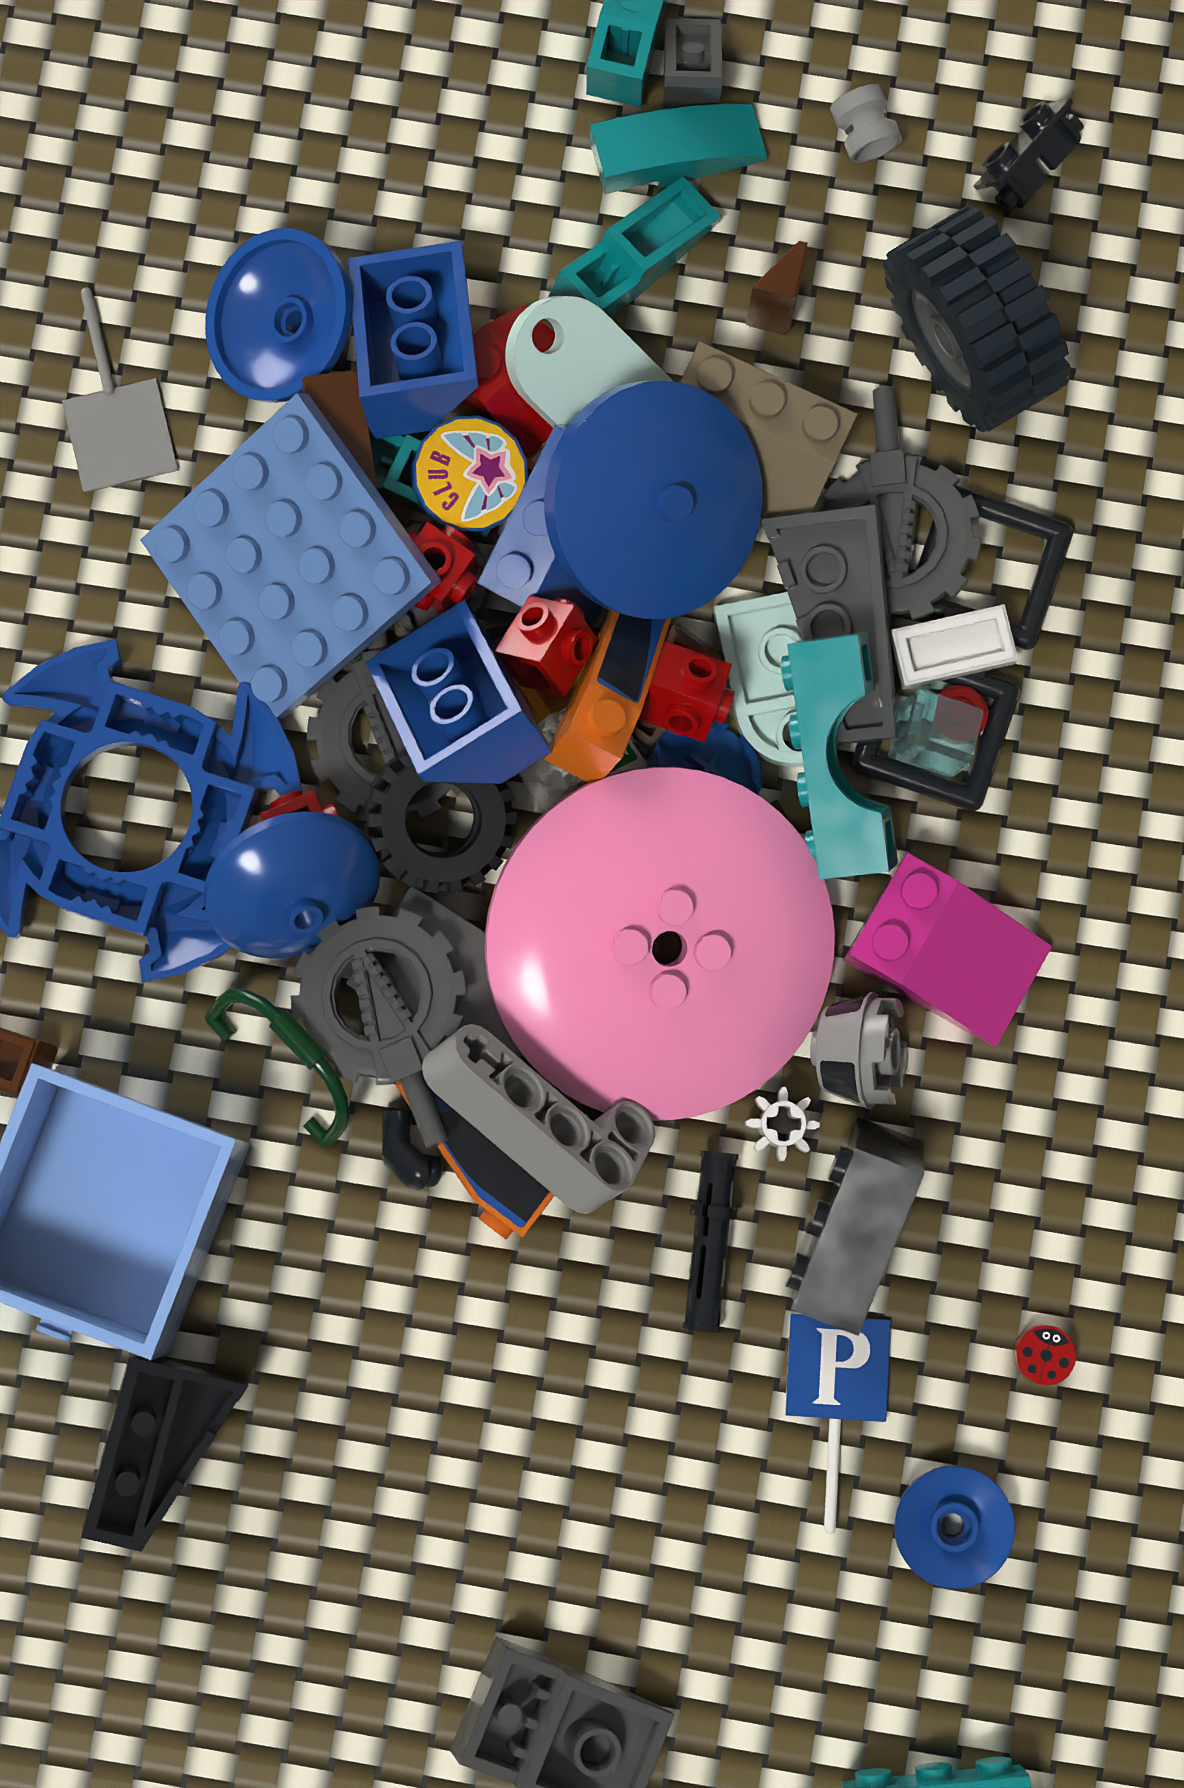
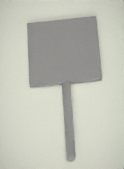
M87 287L81 290V298L103 391L62 400L83 492L88 493L178 471L157 379H149L114 388L92 291Z

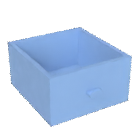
M32 1063L0 1142V1303L41 1318L36 1330L65 1342H70L72 1331L149 1360L168 1355L251 1143L55 1069Z

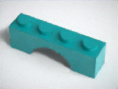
M868 632L801 640L787 644L788 655L782 656L781 672L786 691H794L797 714L790 715L789 730L793 748L802 750L804 772L798 773L797 789L801 806L803 808L809 807L812 830L806 831L805 843L817 862L819 880L889 872L898 864L891 806L878 803L863 796L848 782L841 770L836 747L838 731L846 713L858 700L875 690Z

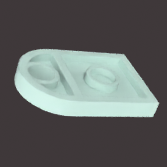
M552 296L538 300L528 306L518 316L508 335L505 360L510 381L517 393L553 428L557 424L569 425L590 402L615 387L645 380L673 381L601 308L583 298ZM546 319L554 328L555 339L551 348L542 353L533 344L532 331L537 322Z
M788 592L714 606L713 615L721 653L724 657L723 661L732 664L727 682L729 689L735 690L732 706L740 735L742 734L751 744L757 756L769 763L783 767L804 766L802 751L790 749L785 744L782 736L783 729L789 724L790 715L797 713L794 691H786L784 687L781 659L782 656L788 655L787 644L802 640Z

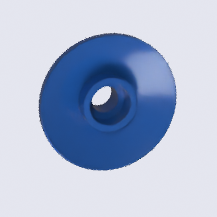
M944 1466L925 1472L907 1487L896 1508L894 1534L902 1558L919 1577L939 1587L963 1589L983 1583L1003 1566L1013 1546L1015 1521L1007 1497L993 1480L971 1468ZM948 1514H957L962 1521L960 1531L952 1536L945 1535L941 1530L942 1519Z

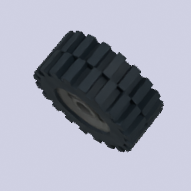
M967 206L886 254L887 259L884 260V269L888 275L884 278L887 289L894 295V298L890 300L894 312L902 318L904 323L901 325L902 331L906 339L913 342L917 350L914 354L922 366L925 365L931 373V381L938 392L944 391L949 406L955 412L960 410L963 420L970 426L975 424L978 431L989 432L1065 387L1069 382L1066 376L1070 374V364L1064 357L1069 352L1066 341L1058 336L1057 331L1062 329L1057 314L1050 312L1046 301L1050 299L1043 285L1037 286L1031 275L1034 269L1026 257L1020 259L1015 252L1016 243L1007 232L1000 235L998 223L992 217L987 216L984 218L980 209L976 207L969 209Z

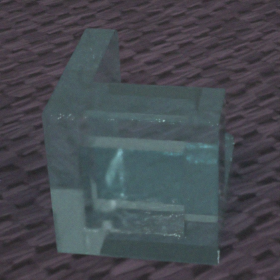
M919 688L900 704L897 716L899 739L891 740L888 757L946 777H954L972 763L983 711L978 707Z

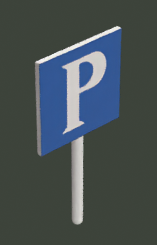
M790 1314L785 1416L829 1418L824 1530L826 1533L832 1534L836 1530L841 1419L886 1422L891 1320L865 1318L859 1336L803 1314Z

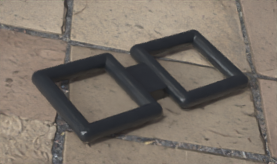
M956 485L955 488L959 491L962 498L972 495L981 518L1047 540L1020 622L1018 624L1009 621L1015 647L1022 650H1030L1037 644L1073 537V528L1065 521ZM934 519L916 570L928 561L935 548L937 528ZM941 598L932 604L935 612L925 617L937 620L977 610ZM891 646L895 699H897L901 680L893 647ZM986 671L941 681L953 686L970 687L980 695L994 699L965 785L879 756L878 752L882 740L857 743L851 759L852 768L860 774L968 811L980 809L984 803L1020 695L1019 686L1015 682L987 673Z

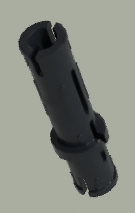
M701 1150L700 1156L702 1158L697 1203H691L690 1215L695 1216L689 1267L685 1322H683L682 1328L718 1333L721 1332L720 1320L731 1220H737L738 1208L732 1207L736 1164L739 1154Z

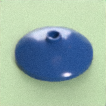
M279 228L262 232L236 249L216 277L209 295L205 317L208 352L216 371L228 386L239 394L266 403L286 402L296 393H303L302 378L328 374L343 351L352 319L351 287L341 260L332 248L321 239L309 233L291 228Z
M320 812L282 814L246 829L230 841L213 862L205 881V909L217 935L229 946L240 952L269 959L301 956L303 951L311 954L322 941L316 935L319 931L335 920L340 925L357 919V909L372 906L380 882L379 862L369 839L359 828L345 819Z

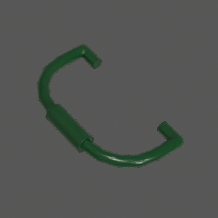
M248 989L226 990L215 999L205 1014L206 1023L224 1042H227L235 1032L221 1017L233 1003L245 1004L266 1017L271 1022L269 1027L309 1070L314 1068L326 1083L334 1102L335 1116L332 1124L326 1130L315 1117H312L303 1127L323 1148L328 1149L332 1147L346 1129L350 1118L348 1096L340 1078L325 1059L327 1053L287 1010L281 1012L266 998Z

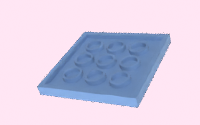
M296 393L140 539L239 683H249L255 697L269 706L279 722L284 720L442 582L307 393Z

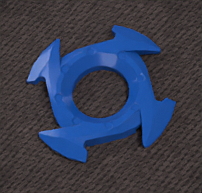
M117 639L75 647L37 665L3 694L2 699L4 703L11 707L36 709L54 714L47 721L41 720L27 742L0 816V928L8 937L14 939L20 937L32 887L37 894L67 912L147 938L150 951L139 960L141 979L145 983L185 974L224 955L232 948L217 935L205 910L204 886L208 872L216 857L226 845L248 829L260 793L275 790L280 796L294 791H302L303 793L295 753L278 718L275 717L265 702L255 697L249 683L242 682L237 688L235 716L230 736L216 721L193 707L114 682L112 673L122 665L118 641ZM122 746L146 747L169 757L184 773L192 796L191 821L180 845L162 862L135 872L110 871L86 860L74 846L65 821L66 797L76 774L95 756L109 749Z

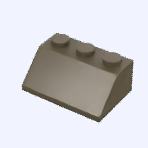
M699 341L680 383L697 387L717 398L736 416L745 429L754 447L761 472V517L766 519L813 513L849 436L857 413Z

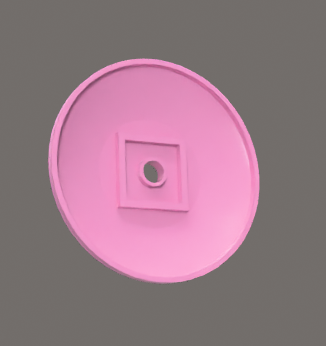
M645 767L610 774L603 779L581 786L547 809L525 832L505 862L494 887L485 929V963L492 999L504 1028L524 1058L548 1082L564 1094L586 1106L605 1113L620 1102L631 1101L643 1107L650 1115L652 1121L683 1119L716 1111L740 1100L772 1078L795 1054L818 1017L831 979L835 946L833 911L824 879L819 880L817 862L811 855L808 845L794 826L771 804L744 786L717 775L679 767ZM674 931L680 936L682 941L681 953L671 963H658L652 953L654 940L663 932Z

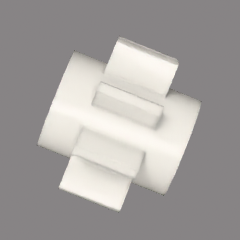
M781 1087L777 1094V1102L772 1105L761 1096L754 1099L757 1107L763 1112L759 1119L745 1121L744 1126L758 1128L762 1138L755 1143L753 1148L755 1151L764 1149L769 1144L776 1147L778 1162H783L787 1156V1146L794 1144L799 1151L804 1153L810 1150L808 1143L802 1139L805 1130L819 1128L820 1123L814 1120H806L803 1110L809 1106L811 1101L809 1097L794 1104L788 1101L786 1087ZM778 1108L786 1109L787 1118L797 1121V1130L788 1132L785 1141L778 1140L776 1130L767 1129V1119L777 1116Z

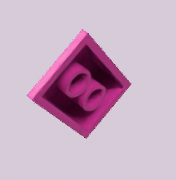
M906 852L896 865L842 961L995 1048L1050 952L1052 945L959 881Z

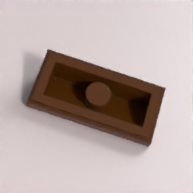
M798 241L754 285L746 320L747 326L786 335V332L790 331L810 248L807 247V242Z

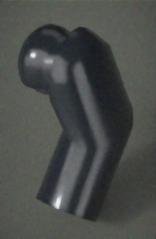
M382 1111V1159L384 1165L406 1187L421 1190L425 1186H436L442 1178L443 1167L436 1156H425L411 1143V1111Z

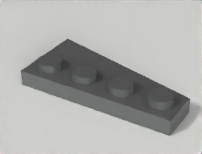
M876 505L761 519L766 536L770 540L776 557L777 568L784 588L787 589L802 640L868 632L875 690L858 700L846 713L838 731L837 742L843 745L899 739L879 508Z

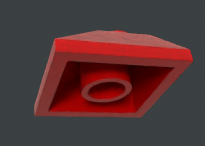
M523 305L483 325L473 335L479 387L462 402L476 416H481L501 424L518 440L524 456L532 459L545 446L553 427L517 393L510 381L506 368L505 350L508 335L518 316L527 308L526 305ZM540 320L533 328L532 341L536 349L543 353L553 345L555 332Z

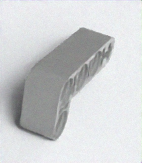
M469 1024L461 1027L424 1057L422 1063L423 1076L432 1091L566 1206L577 1213H591L627 1190L634 1183L654 1142V1124L650 1115L643 1107L635 1102L623 1101L592 1121L494 1035L481 1026Z

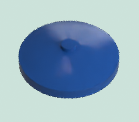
M661 380L631 382L615 387L594 399L578 413L560 438L552 456L546 478L544 495L546 528L551 547L564 573L576 588L594 603L610 611L642 619H667L681 616L702 607L718 596L732 582L746 562L753 547L761 519V472L748 434L736 416L717 398L697 387L680 382Z

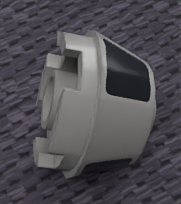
M870 992L824 1008L819 1020L818 1030L813 1032L810 1044L811 1063L813 1066H816L818 1083L822 1091L871 1110L875 1104H896L895 1094L890 1089L891 1087L903 1088L907 1057V1041L900 1040L899 1030L895 1028L894 1018H902L905 1014L901 1000L896 998H879L877 993Z

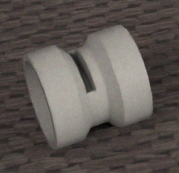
M868 84L853 89L839 97L830 107L836 126L844 129L846 135H848L844 146L851 163L860 164L878 159L893 151L903 140L896 121L887 118L886 108L888 101L882 86L879 84Z

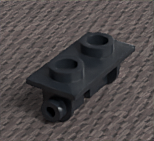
M1071 98L1048 104L1045 101H1041L1033 106L1020 120L1019 126L1022 130L1013 141L1000 145L984 161L983 167L986 172L973 187L976 190L994 187L999 192L995 196L996 203L1007 212H1012L1015 207L1023 208L1048 178L1035 161L1040 158L1049 170H1055L1081 141L1080 132L1084 129L1083 123L1073 114L1068 113L1064 115V112L1074 101Z

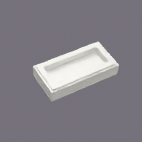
M1005 604L897 628L890 632V639L903 689L1016 664L1018 661Z

